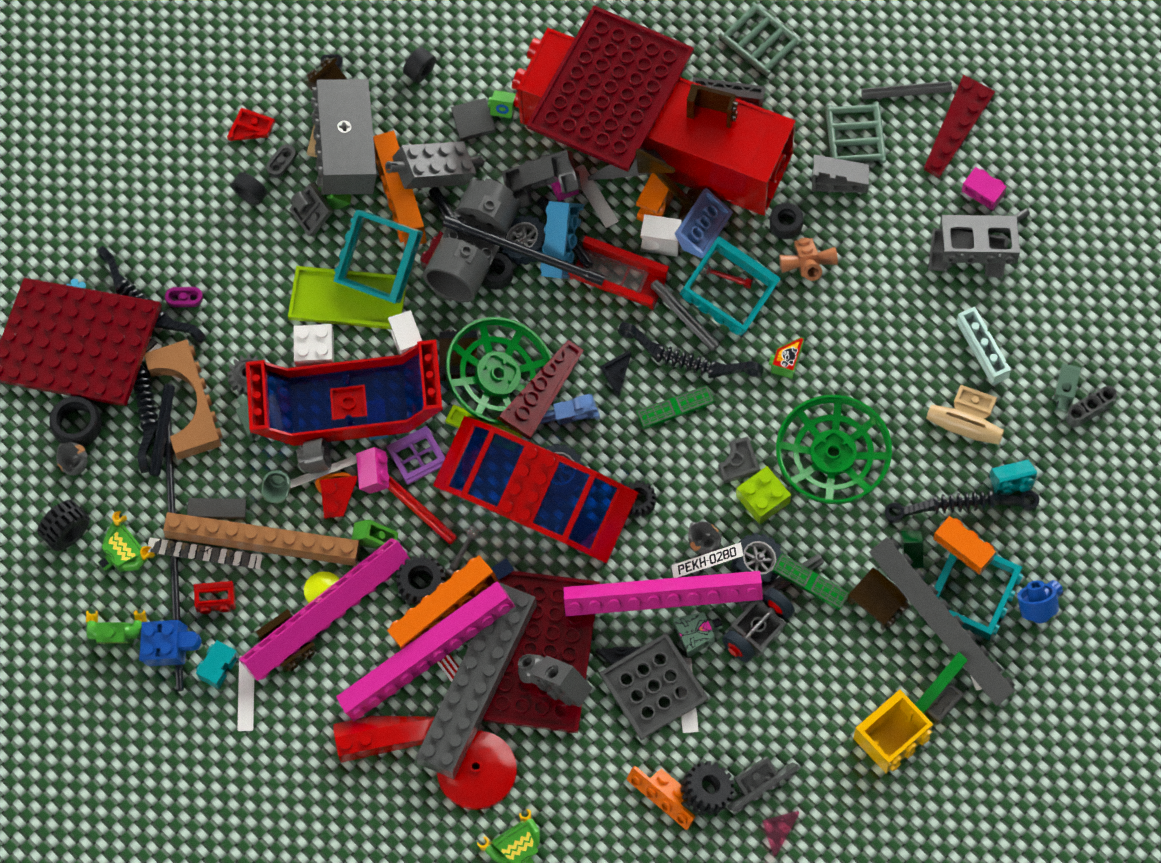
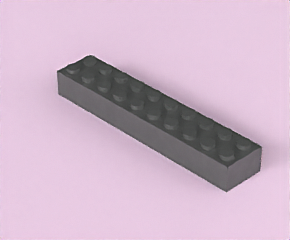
M502 583L499 584L505 589L515 607L473 637L416 755L419 765L452 779H455L537 606L536 597Z

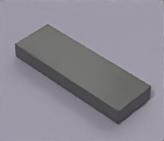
M188 498L187 515L210 519H246L247 500Z

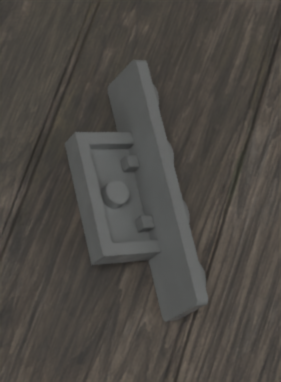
M767 756L733 778L743 795L727 805L728 809L733 812L743 810L747 807L746 804L748 802L760 799L765 791L778 787L780 785L779 782L783 779L793 777L800 767L792 762L777 772Z

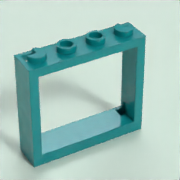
M356 210L353 218L350 220L352 223L351 228L345 235L346 243L340 251V262L334 270L335 278L333 282L392 303H401L423 231L363 210ZM365 218L409 233L391 293L346 278Z
M718 236L679 294L682 295L685 301L698 306L701 312L711 315L717 323L727 326L733 334L742 336L781 278ZM715 250L768 286L743 325L690 289Z
M950 553L934 586L939 592L936 595L938 598L958 559L952 553ZM995 555L990 564L1012 573V577L989 626L987 627L949 610L953 616L957 614L964 622L962 625L963 629L970 630L972 633L987 640H990L992 634L996 636L1000 625L997 623L1000 618L1004 619L1008 610L1005 607L1007 601L1012 602L1016 593L1013 588L1015 584H1020L1023 574H1021L1022 566Z

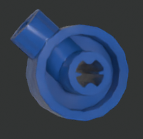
M1038 580L1028 583L1026 587L1019 591L1017 596L1021 616L1035 623L1049 621L1059 611L1058 597L1063 593V587L1056 580H1051L1048 584Z

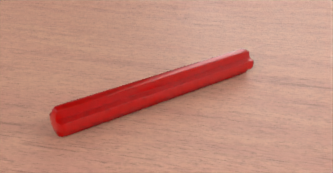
M389 476V488L387 489L446 542L453 544L457 539L456 534Z

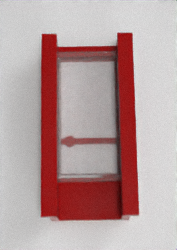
M585 236L583 248L594 261L593 266L587 270L605 275L602 286L582 277L568 273L570 279L581 281L653 310L659 296L651 289V284L655 280H659L665 285L668 279L669 266ZM578 259L576 265L585 268Z

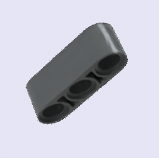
M1105 386L1072 405L1066 416L1067 424L1071 427H1079L1110 409L1117 398L1116 389L1112 386ZM1109 395L1112 399L1107 400L1103 396ZM1092 404V405H1094L1096 408H1095V409H1091V408H1089L1087 405ZM1071 414H1078L1080 418H1074Z

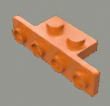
M634 766L626 778L627 781L679 825L688 830L695 819V815L682 805L687 801V799L683 800L682 798L685 793L681 792L682 785L662 768L649 778L639 768Z

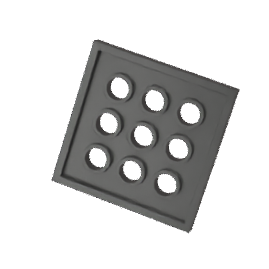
M667 633L599 672L600 677L640 740L645 739L709 699ZM662 655L665 657L666 662L659 665L655 662V657ZM645 665L649 668V672L642 675L638 672V667ZM667 672H674L676 679L668 681L665 678V674ZM622 676H630L632 682L628 685L621 682ZM650 682H657L660 687L657 691H651L648 688V684ZM678 688H683L686 690L687 695L680 698L676 695L675 691ZM634 692H640L643 698L640 701H634L631 695ZM666 698L670 701V705L663 708L659 705V700ZM643 709H651L653 715L650 718H645L642 715Z

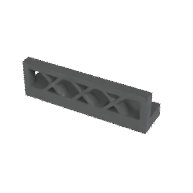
M693 77L692 82L704 84L703 86L736 94L737 99L763 108L766 86Z

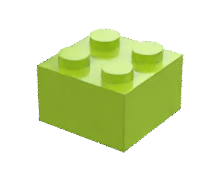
M768 466L736 488V497L759 525L787 506L791 501V494Z

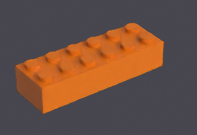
M394 130L373 136L375 163L377 164L379 177L382 180L384 193L387 196L389 209L392 212L393 221L423 231L420 244L427 243L424 224L413 189H404L398 172L387 173V170H385L386 162L393 161L392 157L399 149ZM397 230L400 243L404 242L406 247L409 233Z
M478 555L476 558L470 559L461 570L454 572L448 581L439 584L432 594L425 596L416 607L410 608L400 620L394 621L387 631L397 645L403 649L497 581L499 582L493 570Z

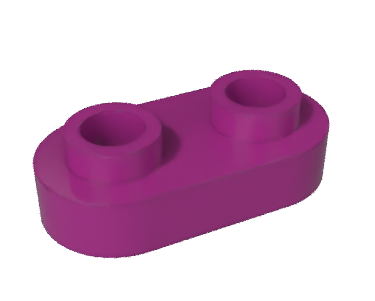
M173 287L166 291L165 300L171 307H197L203 302V294L197 287ZM174 297H178L176 301L172 300Z

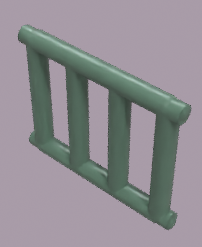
M755 2L750 5V9L725 33L721 32L718 35V38L765 76H769L770 70L796 45L800 46L803 43L798 36ZM755 13L759 14L763 20L738 44L730 38ZM769 24L777 29L752 54L743 49ZM782 35L790 39L791 41L765 66L757 60Z
M878 101L870 105L825 106L831 158L852 162L880 161V163H886L881 110ZM873 112L874 121L834 123L833 114ZM868 128H875L876 137L836 140L835 131ZM875 144L878 147V154L838 156L837 147Z

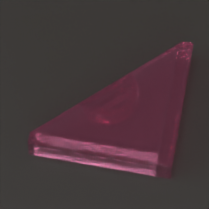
M799 811L763 820V826L773 857H776L799 816Z

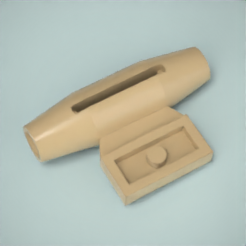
M960 385L955 397L954 408L931 405L926 419L945 430L976 441L999 445L1004 434L1003 429L986 420L993 411L997 397Z

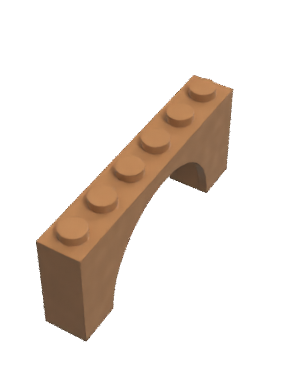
M187 340L146 352L144 355L151 377L168 375L180 378L187 382L197 395V407L192 420L183 430L170 436L178 460L222 446L220 439H223L220 427L216 428L214 424L218 422L214 411L211 412L209 408L212 405L210 396L204 393V389H207L204 378L200 379L198 374L202 372L199 362H194L193 359L196 356L193 345L189 346Z

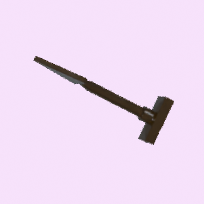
M637 148L635 153L638 173H654L681 201L683 206L678 219L683 221L704 189H689L686 195L665 174L674 173L675 168Z

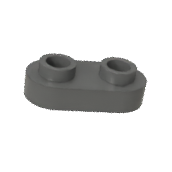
M289 144L282 145L267 162L266 169L271 177H281L295 161L296 151L293 146Z

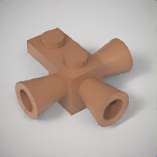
M801 238L794 241L797 256L779 255L781 273L799 268L801 277H805L809 281H815L821 277L822 268L819 264L838 265L836 247L817 252L812 238Z

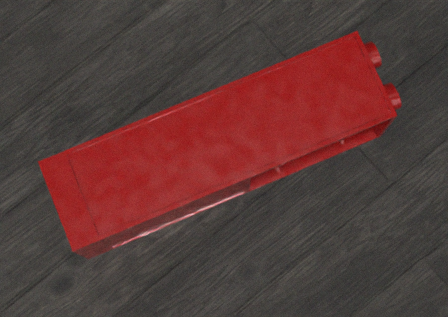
M547 27L541 40L534 38L531 41L527 52V59L531 61L526 70L519 68L516 71L512 81V89L517 90L513 106L519 108L520 123L526 125L574 41V37ZM680 77L642 147H647V150L655 149L668 165L676 169L674 173H665L672 181L692 189L707 188L718 199L765 216L793 155L796 120L737 98L738 115L736 122L732 121L730 128L727 127V113L704 107H697L694 119L687 118V97L691 84H700Z

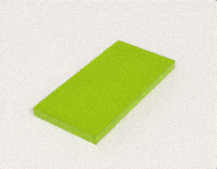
M296 266L288 312L289 320L392 330L388 318L403 313L406 288L401 303H392L333 282L335 269ZM348 271L346 278L391 293L396 275Z

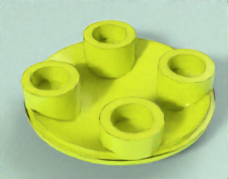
M326 571L317 572L309 577L304 586V595L308 603L338 581L339 578L335 574Z

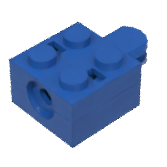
M179 620L142 622L139 660L147 666L185 664L186 651L198 650L202 642L201 637L194 631H187L188 626Z

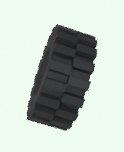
M703 761L699 762L689 770L681 782L683 785L681 792H685L682 798L683 800H688L686 805L688 807L692 805L694 812L700 810L701 815H705L706 812H708V815H713L714 812L716 814L719 813L733 797L732 794L735 788L731 787L734 785V780H729L731 774L724 772L726 770L724 766L720 769L718 767L719 763L715 762L711 765V761H707L705 764ZM703 781L713 785L715 789L713 794L703 789Z

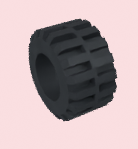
M66 500L47 512L38 525L37 534L53 551L64 550L73 545L84 534L90 523V518L73 500Z
M416 555L412 556V560L406 559L405 565L401 564L399 567L400 571H397L396 583L403 601L406 600L410 606L414 604V607L425 596L432 594L439 584L446 582L442 565L440 566L437 560L433 561L431 556L425 558V555H420V558H416ZM420 574L429 575L433 579L432 583L425 589L413 588L410 585L411 580Z

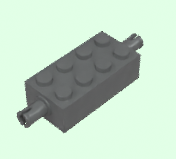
M464 141L402 145L392 157L393 161L386 162L385 170H387V173L398 172L404 189L467 185L476 174L474 167H483L485 161L482 159V155L470 156Z

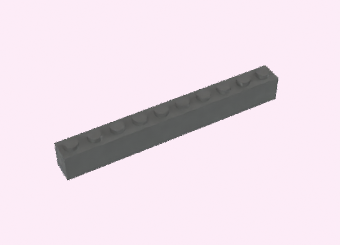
M886 537L869 553L954 656L960 652L968 660L964 668L993 703L998 706L1015 692L1013 687L1016 685L1009 676L1003 677L1000 673L1003 669L996 661L992 663L987 656L990 654L984 646L978 647L974 642L977 640L970 630L966 632L963 629L962 625L964 622L957 614L953 616L949 612L951 607L944 599L942 601L939 600L936 596L939 592L932 584L928 586L924 582L926 577L919 568L916 571L911 566L913 561L906 553L902 555L899 552L900 546L894 538L889 540Z

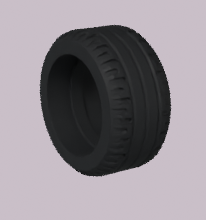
M72 396L61 400L53 407L49 424L59 443L75 442L85 447L96 440L101 431L102 419L92 401L85 397ZM73 411H85L91 415L90 423L83 431L69 434L61 430L62 420L67 414Z

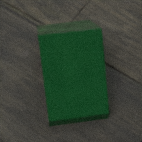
M901 531L902 555L906 553L913 561L911 566L914 569L923 568V538L921 531Z

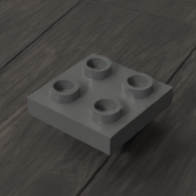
M309 184L304 191L297 192L291 198L293 205L289 210L308 236H314L334 212L315 184Z

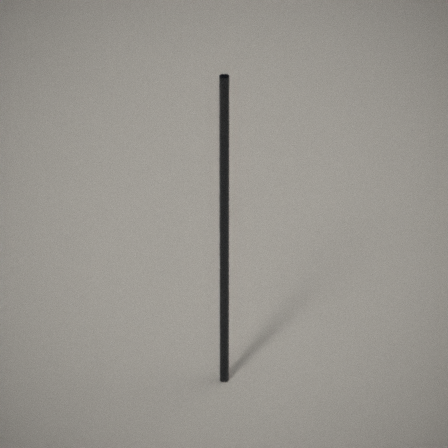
M170 417L165 443L167 506L169 513H176ZM170 556L173 620L181 621L178 557ZM183 664L175 665L176 691L179 692L184 691Z

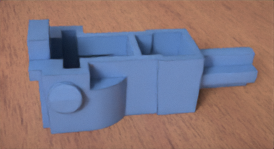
M587 394L569 401L553 404L554 409L545 413L540 424L556 420L559 425L586 418L587 420L593 418L599 420L600 413L596 407L593 395Z

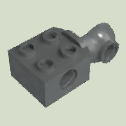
M525 654L518 661V675L523 683L536 684L540 690L547 691V694L552 699H561L568 706L573 704L580 707L593 689L573 666L552 657L546 656L544 658L541 655Z

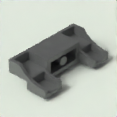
M569 150L552 155H542L540 159L527 160L524 162L525 164L502 171L506 187L514 192L512 196L515 199L520 200V209L533 205L531 190L558 181L564 194L582 189L579 171L575 170L573 155Z
M933 228L928 270L947 272L948 263H942V229ZM962 229L950 230L953 248H974L973 232H966ZM988 234L989 247L991 249H1007L1008 236ZM985 263L984 276L1003 278L1005 263Z

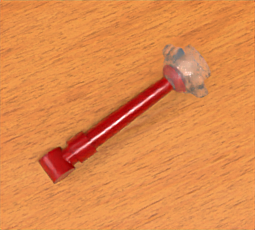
M709 262L706 263L700 272L701 277L713 274L736 282V284L743 285L748 289L751 288L753 282L749 278L744 279L711 269Z

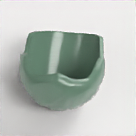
M280 470L268 472L262 481L261 495L264 500L276 504L284 502L291 488L289 476Z

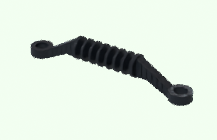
M100 246L96 250L98 256L105 263L109 264L116 294L151 300L146 298L144 293L141 294L140 289H136L134 284H131L128 279H125L120 274L114 256L104 246ZM161 308L155 328L189 333L200 344L207 339L197 326L175 321L166 312H162Z
M622 322L618 328V333L621 336L629 339L635 338L656 362L660 363L662 358H664V364L667 365L671 360L672 367L676 363H679V369L686 365L687 372L693 367L694 374L700 369L701 376L708 372V378L710 379L738 372H745L749 376L759 378L764 371V367L761 364L753 361L725 365L713 360L711 364H708V358L701 362L700 355L696 360H694L693 353L687 358V351H684L680 356L679 349L672 353V347L670 346L665 351L664 344L652 342L630 323Z
M142 365L133 386L135 387L134 393L137 394L135 396V400L138 401L136 406L139 408V421L142 422L140 427L143 429L144 435L137 454L141 474L149 472L146 455L155 436L158 422L156 420L158 414L155 413L157 408L154 406L155 400L152 393L153 387L150 386L151 380L148 379L150 372Z
M988 490L987 496L984 495L983 491H980V495L977 497L976 492L973 491L971 498L965 492L964 498L961 497L960 493H957L956 499H954L952 493H950L948 500L942 494L941 500H938L937 495H933V499L905 507L898 503H890L885 508L884 515L888 522L898 523L903 517L928 511H934V514H938L939 508L946 514L947 507H949L951 513H954L955 507H957L959 512H962L963 506H965L968 512L970 505L973 506L974 511H977L978 505L981 506L982 510H985L986 504H988L990 509H994L996 505H1012L1022 507L1026 511H1033L1039 505L1040 498L1036 492L1030 490L1016 497L1013 495L993 493L992 490ZM1032 497L1035 503L1028 505L1025 503L1024 498ZM891 509H896L899 511L900 515L897 517H892L889 514V511Z

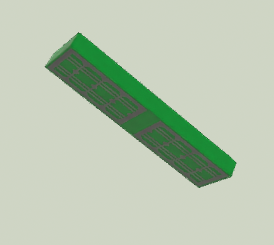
M708 385L637 410L636 414L644 430L714 404V399Z
M784 554L779 556L772 569V572L837 610L842 608L850 593Z

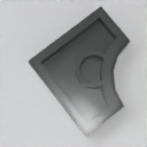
M748 436L731 441L729 456L724 462L718 464L724 484L755 475L761 471Z

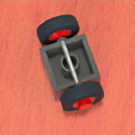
M769 588L763 594L765 605L760 600L753 601L733 622L729 631L722 638V642L727 650L742 662L750 661L753 656L759 658L784 631L786 623L782 619H789L795 612L792 603L776 589Z

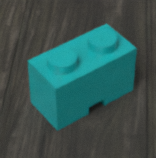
M216 640L214 645L211 644L209 646L204 661L199 662L196 674L200 680L219 690L227 677L224 673L228 668H233L239 658L237 650Z

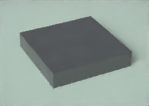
M486 98L451 107L460 141L496 132Z

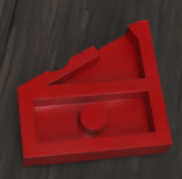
M241 108L227 135V139L229 141L268 138L275 124V119Z
M358 476L320 480L324 519L344 517Z

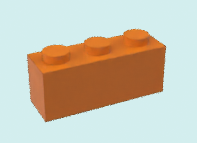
M949 516L934 533L933 540L979 575L995 557L996 551L990 543L979 539V536L974 531L966 529L957 518L953 519Z

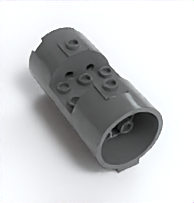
M474 178L470 181L452 218L505 238L520 209L521 203L519 199H515L512 196L514 192L505 185L488 178L485 181H479L478 178ZM446 228L423 272V278L429 287L435 291V294L450 302L452 300L470 302L474 300L500 246L463 232Z

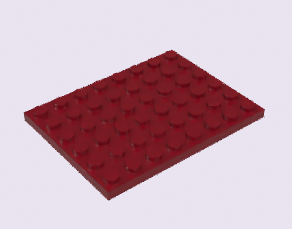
M593 5L527 122L526 127L629 172L636 159V149L641 150L694 53V47Z
M23 278L0 340V383L127 406L162 304L153 300Z
M512 571L501 578L499 582L536 597L537 606L482 721L578 734L582 704L580 707L573 704L568 706L561 699H552L547 694V691L540 690L536 684L523 683L518 675V661L525 654L541 655L544 658L549 656L573 666L586 680L596 614L566 616L564 587L600 584V581Z

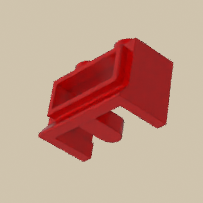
M233 581L194 584L196 611L201 614H210L211 611L226 613L236 609ZM228 591V599L200 601V593L217 594Z

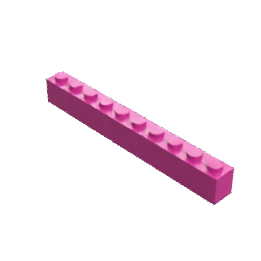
M389 539L240 657L239 661L255 680L258 681L266 678L273 668L279 667L288 656L296 654L303 644L311 642L317 633L329 628L332 621L344 616L347 609L359 604L362 597L374 592L377 588L376 586L381 582L389 580L392 576L391 574L396 570H400L401 564L405 565L406 559L410 560L409 556L397 540Z
M760 571L564 587L566 616L763 600Z
M498 581L337 695L336 698L345 714L353 721L363 717L372 708L377 707L386 698L394 695L400 688L412 682L414 678L426 672L438 661L444 659L446 655L458 649L470 638L475 637L481 630L490 626L502 615L507 614L515 605L505 589Z

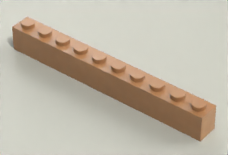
M169 512L166 514L163 528L165 537L168 539L357 566L360 551L359 540Z

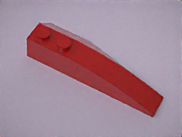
M368 716L359 718L356 721L350 720L333 724L340 762L422 745L435 717Z

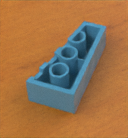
M549 201L546 207L547 223L544 226L545 242L542 246L543 253L571 264L573 263L574 254L571 251L577 244L578 239L575 231L577 227H580L581 219L578 218L579 212L584 210L585 204ZM541 262V276L569 279L570 275H568V272Z

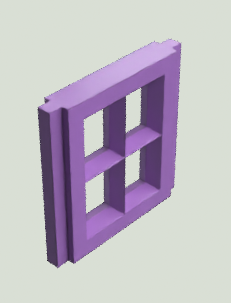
M427 426L386 446L407 485L440 469L445 460L441 449ZM426 438L431 447L418 453L413 444ZM410 446L414 455L401 461L397 452ZM433 450L437 459L424 465L420 456ZM417 458L421 467L408 473L404 464Z

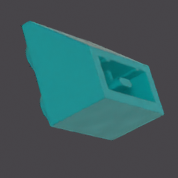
M1029 460L991 468L989 477L994 493L1011 495L1016 491L1025 492L1031 490L1035 483L1037 471Z

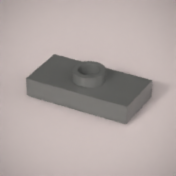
M949 682L924 713L939 725L961 700L964 693Z

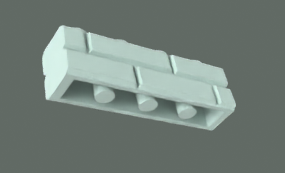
M972 307L959 313L956 323L990 383L995 385L1008 379L1011 369L1005 363V358L990 332L987 331L988 329L977 309Z

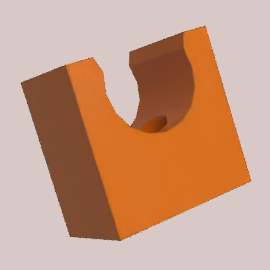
M654 173L650 175L636 202V206L641 207L636 219L642 222L644 214L663 217L673 199V193Z

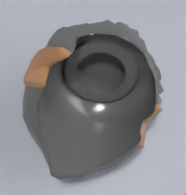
M68 442L60 443L58 446L57 465L61 468L62 472L69 474V476L79 475L87 466L88 456L85 452L86 449L82 445Z
M705 521L690 523L688 540L690 547L694 551L704 555L720 549L722 535L713 524Z

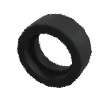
M239 172L231 183L233 191L250 204L259 205L267 195V189L264 185L247 173Z

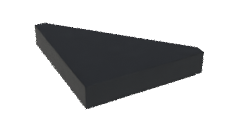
M630 350L600 366V371L617 397L620 396L631 357Z
M641 647L597 648L595 652L607 663L613 665Z

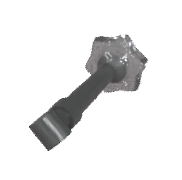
M470 526V528L464 529L468 538L455 560L452 561L449 566L450 568L446 570L445 576L451 578L454 571L457 570L458 564L471 541L482 538L480 535L481 531L478 528Z

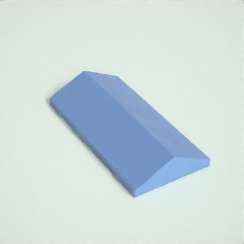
M705 188L674 233L682 249L703 258L733 212L710 190Z

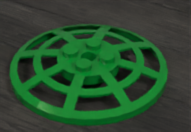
M486 317L464 326L453 338L446 353L445 374L453 396L468 413L486 423L507 426L501 421L483 416L484 409L503 412L511 403L508 395L514 390L521 392L526 387L519 384L521 373L529 371L531 381L536 376L535 369L544 367L552 356L542 339L524 324L504 317ZM487 325L505 326L516 330L511 340L497 336L489 337ZM479 327L481 339L473 342L466 351L457 344L466 333ZM523 335L537 347L543 359L532 362L527 352L518 345ZM491 343H500L508 347L505 352H493ZM480 345H483L486 355L478 360L471 355V352ZM514 350L522 356L526 364L518 366L517 362L511 357ZM453 351L462 357L460 362V379H451L450 359ZM468 361L476 368L475 376L466 378L465 366ZM494 370L500 371L502 378H497L494 375ZM478 384L484 391L481 399L473 393L469 385ZM455 387H464L468 395L478 403L476 410L470 408L462 400ZM490 396L501 397L504 406L488 404Z
M823 395L806 400L788 414L778 432L776 457L782 475L798 493L820 503L845 504L865 497L880 485L890 467L892 442L886 424L870 406L848 396ZM834 403L833 414L823 415L810 420L804 412L816 405ZM842 404L859 409L867 414L870 419L863 425H860L855 420L842 416ZM798 416L804 426L797 434L794 444L783 442L787 428ZM832 421V430L820 433L815 427L819 423ZM840 422L849 424L856 431L850 436L840 431ZM875 424L880 429L884 438L886 452H874L873 443L867 431ZM807 431L815 438L811 447L800 445ZM863 436L867 444L868 452H857L855 441ZM832 448H835L838 450L839 454L837 456H831L829 455L828 451ZM782 450L793 452L794 462L800 473L792 478L788 475L784 466ZM799 453L810 455L813 464L804 469L800 462ZM855 460H867L865 468L859 475L851 468ZM873 460H885L881 474L870 486L863 478L870 471ZM817 470L827 474V484L815 480L810 475ZM846 473L852 479L844 484L834 485L835 475ZM806 479L814 486L826 489L825 498H819L801 489L797 483ZM856 484L864 490V492L851 498L833 499L834 490L847 489Z

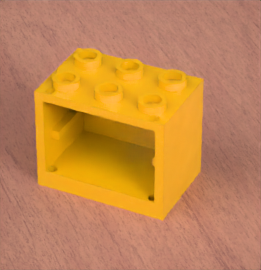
M898 690L855 728L853 739L885 773L890 770L893 772L901 765L900 761L906 757L908 759L916 752L915 748L919 744L923 746L930 740L929 736L932 734L933 723L901 690Z

